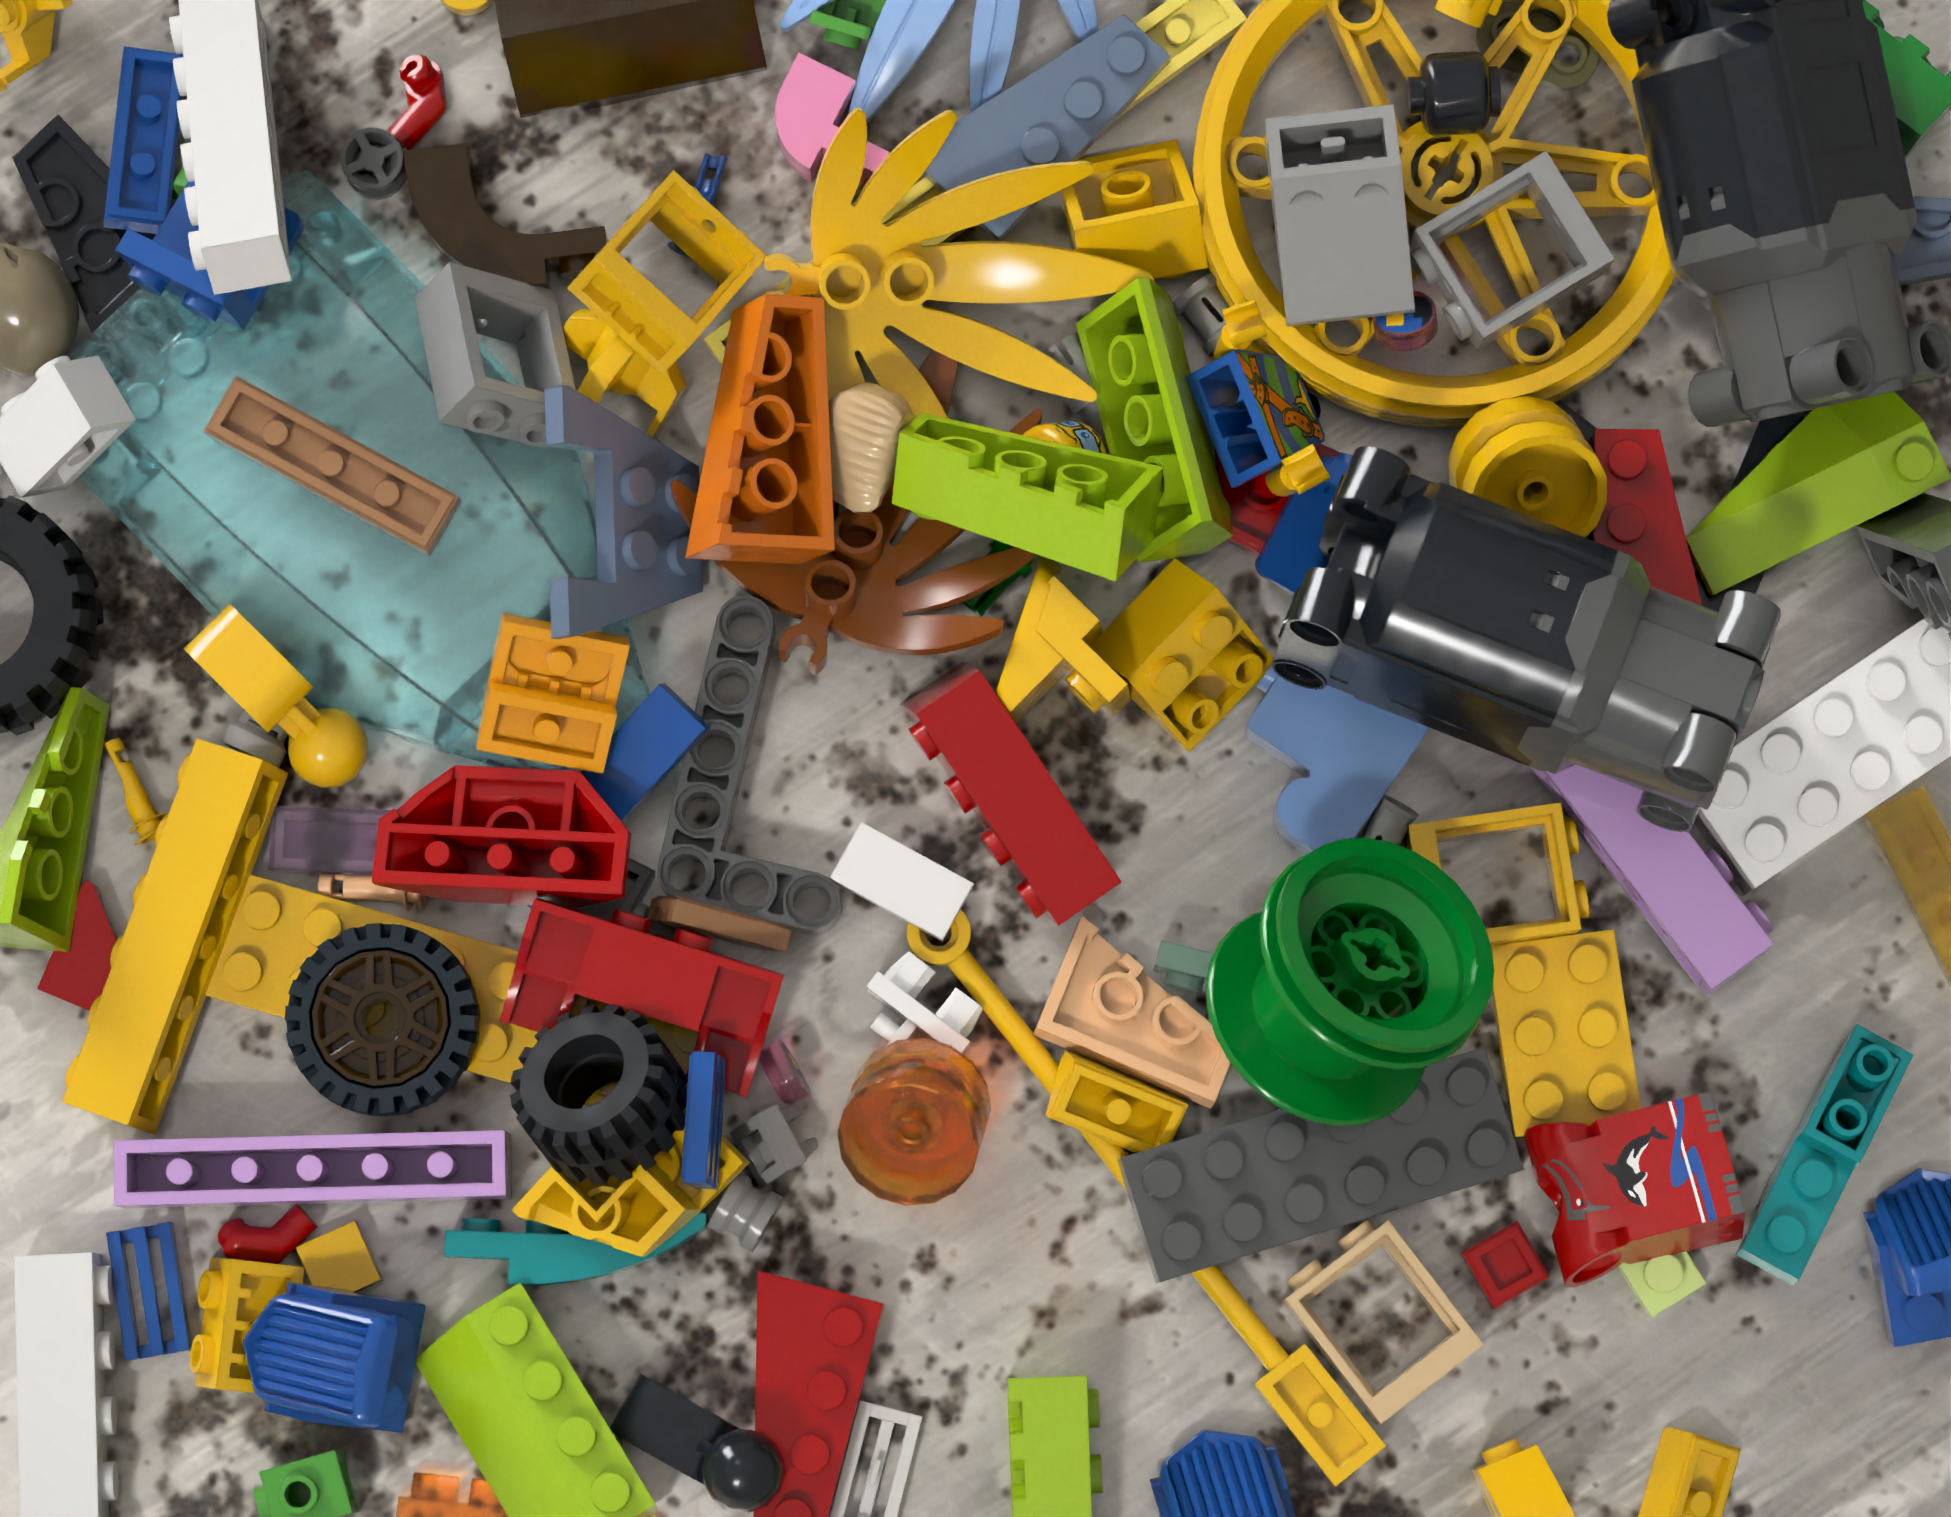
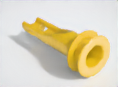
M115 738L104 744L122 779L126 809L134 824L128 833L138 832L140 839L134 845H144L155 840L158 825L166 813H156L132 761H121L119 755L126 749L121 739Z

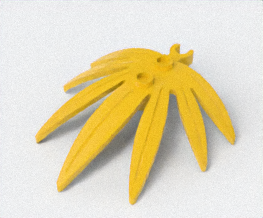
M861 108L853 109L830 142L817 175L810 219L813 263H797L792 257L780 253L764 257L766 270H784L790 275L787 286L779 290H765V294L792 296L813 294V297L824 298L828 401L839 392L850 389L856 384L865 383L855 356V351L858 350L861 352L881 388L889 392H896L904 397L915 417L921 412L948 418L921 372L908 356L884 334L885 327L891 325L925 346L981 372L1035 390L1094 402L1097 398V393L1090 384L1038 348L981 321L950 311L924 306L922 303L926 300L961 303H1031L1093 297L1117 293L1139 277H1149L1154 281V277L1148 271L1086 252L1033 243L968 241L927 246L921 245V242L991 221L1044 199L1090 176L1095 171L1094 166L1088 161L1060 162L1023 167L993 174L941 193L912 208L892 222L883 224L881 222L883 216L908 193L929 167L957 120V115L952 110H946L908 135L881 162L864 186L857 201L852 204L851 202L861 179L867 148L866 115Z

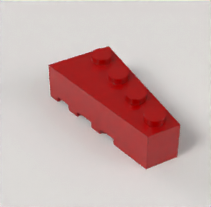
M1595 429L1590 446L1607 476V503L1597 526L1591 531L1589 539L1631 555L1635 561L1642 564L1650 586L1702 606L1660 430Z
M961 662L900 704L914 724L908 731L920 750L929 761L937 757L950 776L949 779L944 781V785L955 802L965 814L973 809L987 829L979 836L1000 867L1009 861L1023 881L1015 887V890L1035 919L1046 914L1048 919L1059 926L1122 882L979 669Z
M757 1270L755 1431L764 1433L776 1444L782 1454L786 1473L780 1492L768 1506L753 1511V1517H829L885 1305L883 1303Z

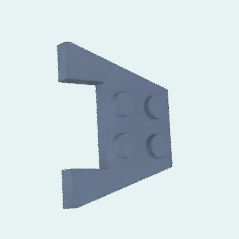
M567 385L545 388L546 446L587 452L594 455L598 580L571 577L550 580L551 638L562 639L578 636L703 592L702 559H685L690 529L671 495V482L673 480L679 481L696 494L698 493L700 483L699 466L574 388Z

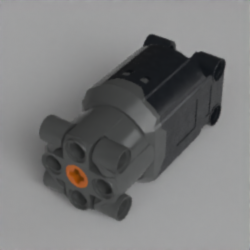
M1611 0L1607 11L1610 31L1620 45L1627 49H1635L1639 71L1631 83L1672 275L1701 298L1709 297L1723 366L1698 372L1693 376L1689 384L1688 401L1692 414L1697 421L1706 427H1718L1745 420L1757 422L1907 389V386L1911 384L1943 378L1950 374L1951 333L1948 328L1935 320L1912 325L1908 324L1894 256L1901 254L1918 218L1878 28L1866 18L1862 0Z
M1370 446L1358 447L1354 451L1346 474L1343 473L1322 525L1324 532L1319 543V551L1329 559L1326 568L1313 567L1308 569L1301 587H1297L1276 641L1279 645L1271 664L1272 670L1284 680L1297 686L1314 690L1323 689L1326 685L1353 695L1360 701L1539 771H1548L1556 774L1574 765L1594 771L1642 790L1637 813L1649 823L1670 831H1690L1694 825L1699 808L1707 810L1710 807L1724 775L1733 747L1743 732L1756 702L1765 673L1762 668L1781 617L1779 607L1760 595L1734 590L1725 594L1719 612L1650 586L1642 564L1635 561L1631 555L1443 482L1434 483L1410 473L1408 464L1389 451Z

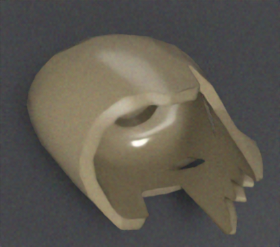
M0 235V369L19 377L35 376L37 370L47 362L60 356H66L73 345L80 320L78 299L70 280L51 258L41 252L10 245ZM9 258L17 263L16 267L13 266Z

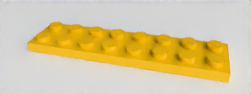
M250 874L206 992L207 997L285 1019V1006H288L290 998L288 992L292 981L297 979L301 971V965L307 957H311L318 950L317 947L327 939L335 938L340 935V932L352 927L358 928L372 923L407 926L419 930L445 945L464 966L473 983L480 1007V1034L477 1047H475L472 1055V1061L466 1071L511 1084L513 1071L523 1068V1064L518 1059L525 1047L533 1048L538 1042L534 1037L538 1032L499 1021L519 951ZM577 994L571 1015L572 1017L580 1015L581 1008L590 1005H596L599 1011L603 1012L608 1004ZM380 1003L372 1008L367 1017V1028L371 1035L386 1037L395 1031L400 1020L399 1011L396 1006L391 1003ZM642 1015L648 1024L651 1023L686 1074L689 1058L694 1050L699 1031L697 1032ZM619 1081L609 1083L598 1089L588 1098L584 1105L592 1106L602 1101L615 1089Z

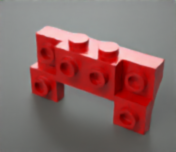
M540 898L534 899L499 1019L500 1022L510 1023L539 1032L544 1026L550 1030L558 1024L557 1017L567 1012L571 1014L577 994L610 1005H618L629 1011L633 1010L645 1016L699 1031L693 1051L715 1052L722 1059H726L725 1090L736 1093L744 1098L748 1097L785 974L733 959L713 951L711 948L714 939L696 932L677 928L674 938L651 932L649 929L652 919L615 908L612 919L603 916L598 917ZM688 1066V1070H687V1073H686L687 1079H688V1073H689V1066Z

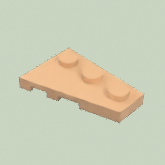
M1082 915L1033 1035L1211 1109L1216 1102L1230 1066V1061L1227 1059L1214 1034L1212 1024L1181 997L1170 995L1143 972L1145 967L1127 952L1124 955L1097 934L1099 929Z

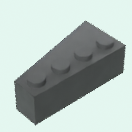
M1922 493L1856 525L1880 582L1911 609L1918 607L1924 615L1926 622L1934 629L1944 625L1951 628V501ZM1949 632L1948 635L1951 641V632Z

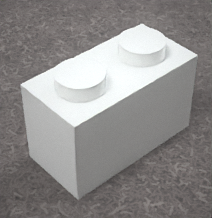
M60 356L47 362L35 373L37 381L26 392L11 398L1 407L0 463L21 498L66 489L136 420L99 356L70 360L68 356Z

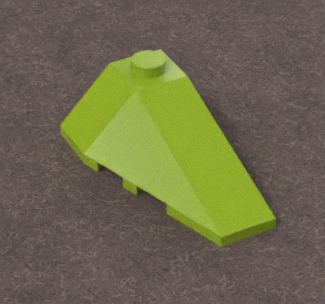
M1895 392L1812 409L1685 536L1690 557L1709 595L1713 596L1950 480L1951 474L1925 421Z
M71 687L0 831V947L69 952L110 708L109 703L83 688Z

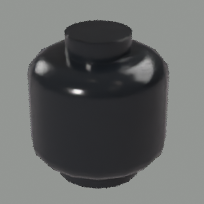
M1476 51L1433 53L1427 55L1420 64L1419 76L1407 77V107L1409 115H1421L1423 128L1432 136L1478 134L1485 131L1490 123V117H1500L1501 86L1498 66H1488L1484 55Z

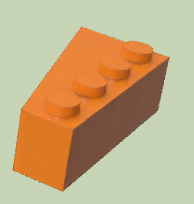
M764 294L733 310L685 559L802 564L835 550L824 298Z

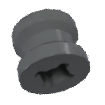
M368 127L356 131L347 138L341 149L340 163L349 185L357 194L366 199L382 200L392 197L401 190L407 179L404 152L392 134L380 128ZM391 158L390 160L386 161V166L383 170L382 168L385 164V160ZM364 170H366L367 172H372V173H374V175L368 174V173H366V172H364V173H362V174H359V173H361V172H363Z

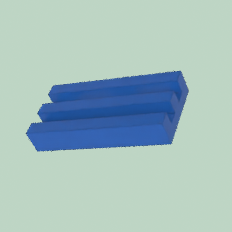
M693 1051L689 1058L681 1179L684 1180V1183L695 1189L718 1190L727 1060L722 1059L715 1052Z
M173 1222L107 1232L106 1236L125 1361L191 1350L192 1343ZM157 1238L160 1240L175 1340L169 1341L163 1340L148 1241ZM134 1243L149 1340V1344L140 1345L125 1249V1244Z

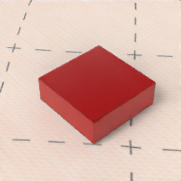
M1518 1221L1513 1222L1460 1253L1492 1309L1497 1308L1550 1277Z

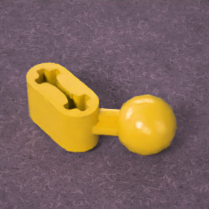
M230 603L184 648L267 733L278 725L289 736L288 756L293 769L300 778L311 785L325 788L341 787L358 776L367 762L368 754L367 736L358 719L346 711L335 708L316 709L305 698L314 687Z

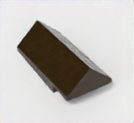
M494 0L502 45L521 118L577 105H583L584 110H589L767 70L753 0Z

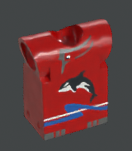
M1711 1091L1596 1120L1591 1125L1573 1122L1545 1123L1533 1126L1524 1132L1536 1182L1559 1211L1551 1237L1563 1281L1567 1288L1577 1287L1596 1280L1622 1263L1633 1264L1652 1258L1743 1239L1746 1211Z

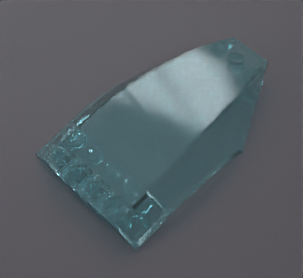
M309 169L281 178L284 207L296 212L304 223V230L289 254L292 281L272 284L244 331L220 318L215 323L203 320L182 306L181 302L183 299L164 290L161 296H158L141 287L68 355L70 360L99 356L136 418L79 477L214 617L230 603L314 687L305 698L316 709L335 708L346 711L357 718L362 727L377 732L385 731L400 736L405 741L445 754L453 753L486 764L488 767L581 771L580 769L476 750L484 697L502 613L551 622L550 580L571 577L598 581L596 512L584 479L578 451L549 446L546 449L528 446L524 443L440 423L415 303V297L426 286ZM478 341L485 377L520 385ZM235 376L242 378L459 496L462 502L431 556L429 557L207 436L204 429ZM627 619L593 630L628 637L630 643L616 703L617 717L613 734L650 695Z

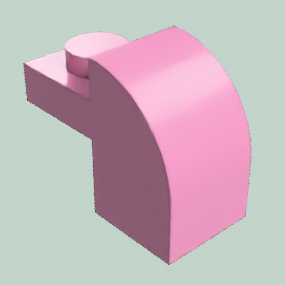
M798 53L778 93L775 106V121L779 145L785 159L797 174L812 183L830 142L850 109L856 83L854 79ZM867 141L865 162L858 188H861L864 182H868L877 167L887 157L889 151Z

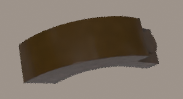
M467 143L403 151L409 192L416 212L428 237L448 262L551 289L549 272L560 271L563 278H576L609 241L605 226L544 234H524L509 230L496 223L484 212L478 203L473 161Z

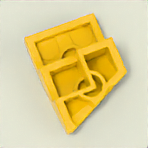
M684 1130L674 1131L672 1137L676 1144L668 1153L661 1150L654 1157L657 1164L647 1171L639 1165L632 1171L633 1178L619 1182L615 1176H610L606 1185H593L586 1177L579 1183L570 1180L564 1171L559 1173L551 1166L514 1206L512 1211L520 1218L546 1224L581 1238L595 1240L610 1245L615 1249L646 1257L701 1212L750 1162L722 1135L718 1190L695 1189L684 1183V1180L681 1179Z

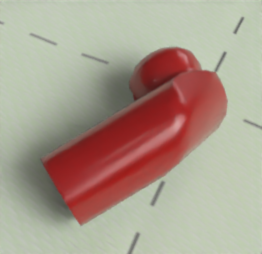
M421 54L408 57L400 67V78L405 83L408 108L387 129V132L392 134L406 151L412 150L444 116L447 109L444 75L437 63L430 61Z
M295 1204L271 1228L249 1226L240 1218L227 1221L218 1232V1243L223 1248V1254L227 1259L279 1264L318 1226L299 1205Z

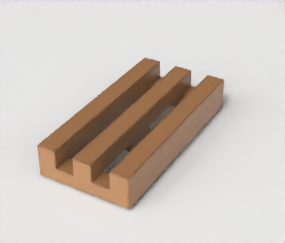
M657 896L652 898L647 917L652 919L653 922L682 928L761 951L787 952L792 930L788 929L789 926L679 896Z

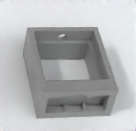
M1547 151L1415 229L1410 241V245L1413 248V251L1410 252V261L1416 274L1427 287L1435 283L1447 302V305L1442 307V311L1450 328L1461 341L1469 337L1477 351L1606 274L1615 260ZM1527 192L1571 261L1574 269L1486 321L1440 249L1439 244Z
M449 262L415 297L439 422L468 429L476 433H484L524 443L528 446L546 449L548 446H546L544 389L567 385L576 390L555 291ZM477 334L516 344L525 387L485 377Z

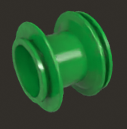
M1371 838L1341 839L1324 844L1289 864L1272 883L1264 900L1262 911L1252 913L1235 924L1218 943L1209 962L1206 980L1207 1010L1214 1034L1227 1059L1242 1078L1266 1100L1292 1115L1314 1123L1339 1127L1364 1125L1385 1118L1400 1108L1417 1089L1426 1066L1443 1061L1459 1050L1475 1031L1492 993L1494 978L1492 947L1485 926L1472 902L1457 883L1437 865L1412 850L1388 841Z

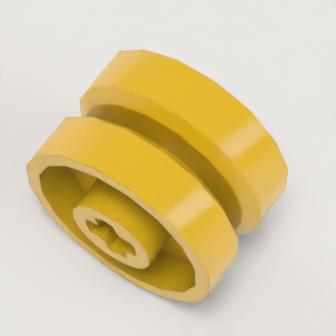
M1522 396L1501 399L1476 412L1457 433L1448 456V473L1451 486L1584 538L1597 526L1607 503V476L1596 454L1584 439L1572 416L1552 401Z

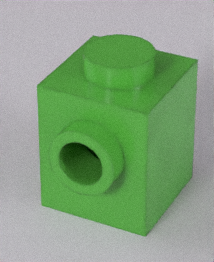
M342 1449L332 1450L260 1471L263 1485L254 1488L255 1502L260 1517H344L359 1512Z

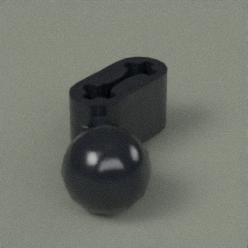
M641 1373L639 1374L610 1426L612 1433L690 1478L704 1484L711 1498L724 1509L750 1513L768 1506L780 1492L786 1473L782 1454L776 1444L764 1433L740 1429Z

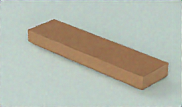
M235 376L204 429L205 434L210 438L429 557L462 502L459 496L238 376Z

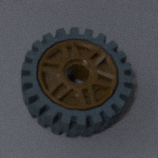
M372 923L358 928L352 927L340 932V935L335 938L327 939L317 947L318 950L311 957H307L301 965V971L297 979L292 981L288 992L290 995L288 1006H285L288 1046L292 1051L296 1065L308 1082L321 1095L342 1108L372 1116H393L411 1113L422 1107L429 1106L436 1102L443 1094L449 1092L458 1083V1079L463 1072H466L472 1061L474 1049L478 1044L480 1034L479 1021H481L476 991L467 971L457 957L435 938L419 930L398 924ZM380 1003L394 1004L399 1011L400 1020L398 1027L392 1034L386 1037H375L371 1035L367 1028L369 1012Z

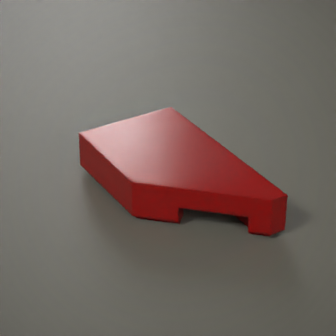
M84 880L78 893L69 952L53 951L37 989L90 1011L93 1002L102 994L112 968L110 963L111 952L118 938L105 911L97 885Z

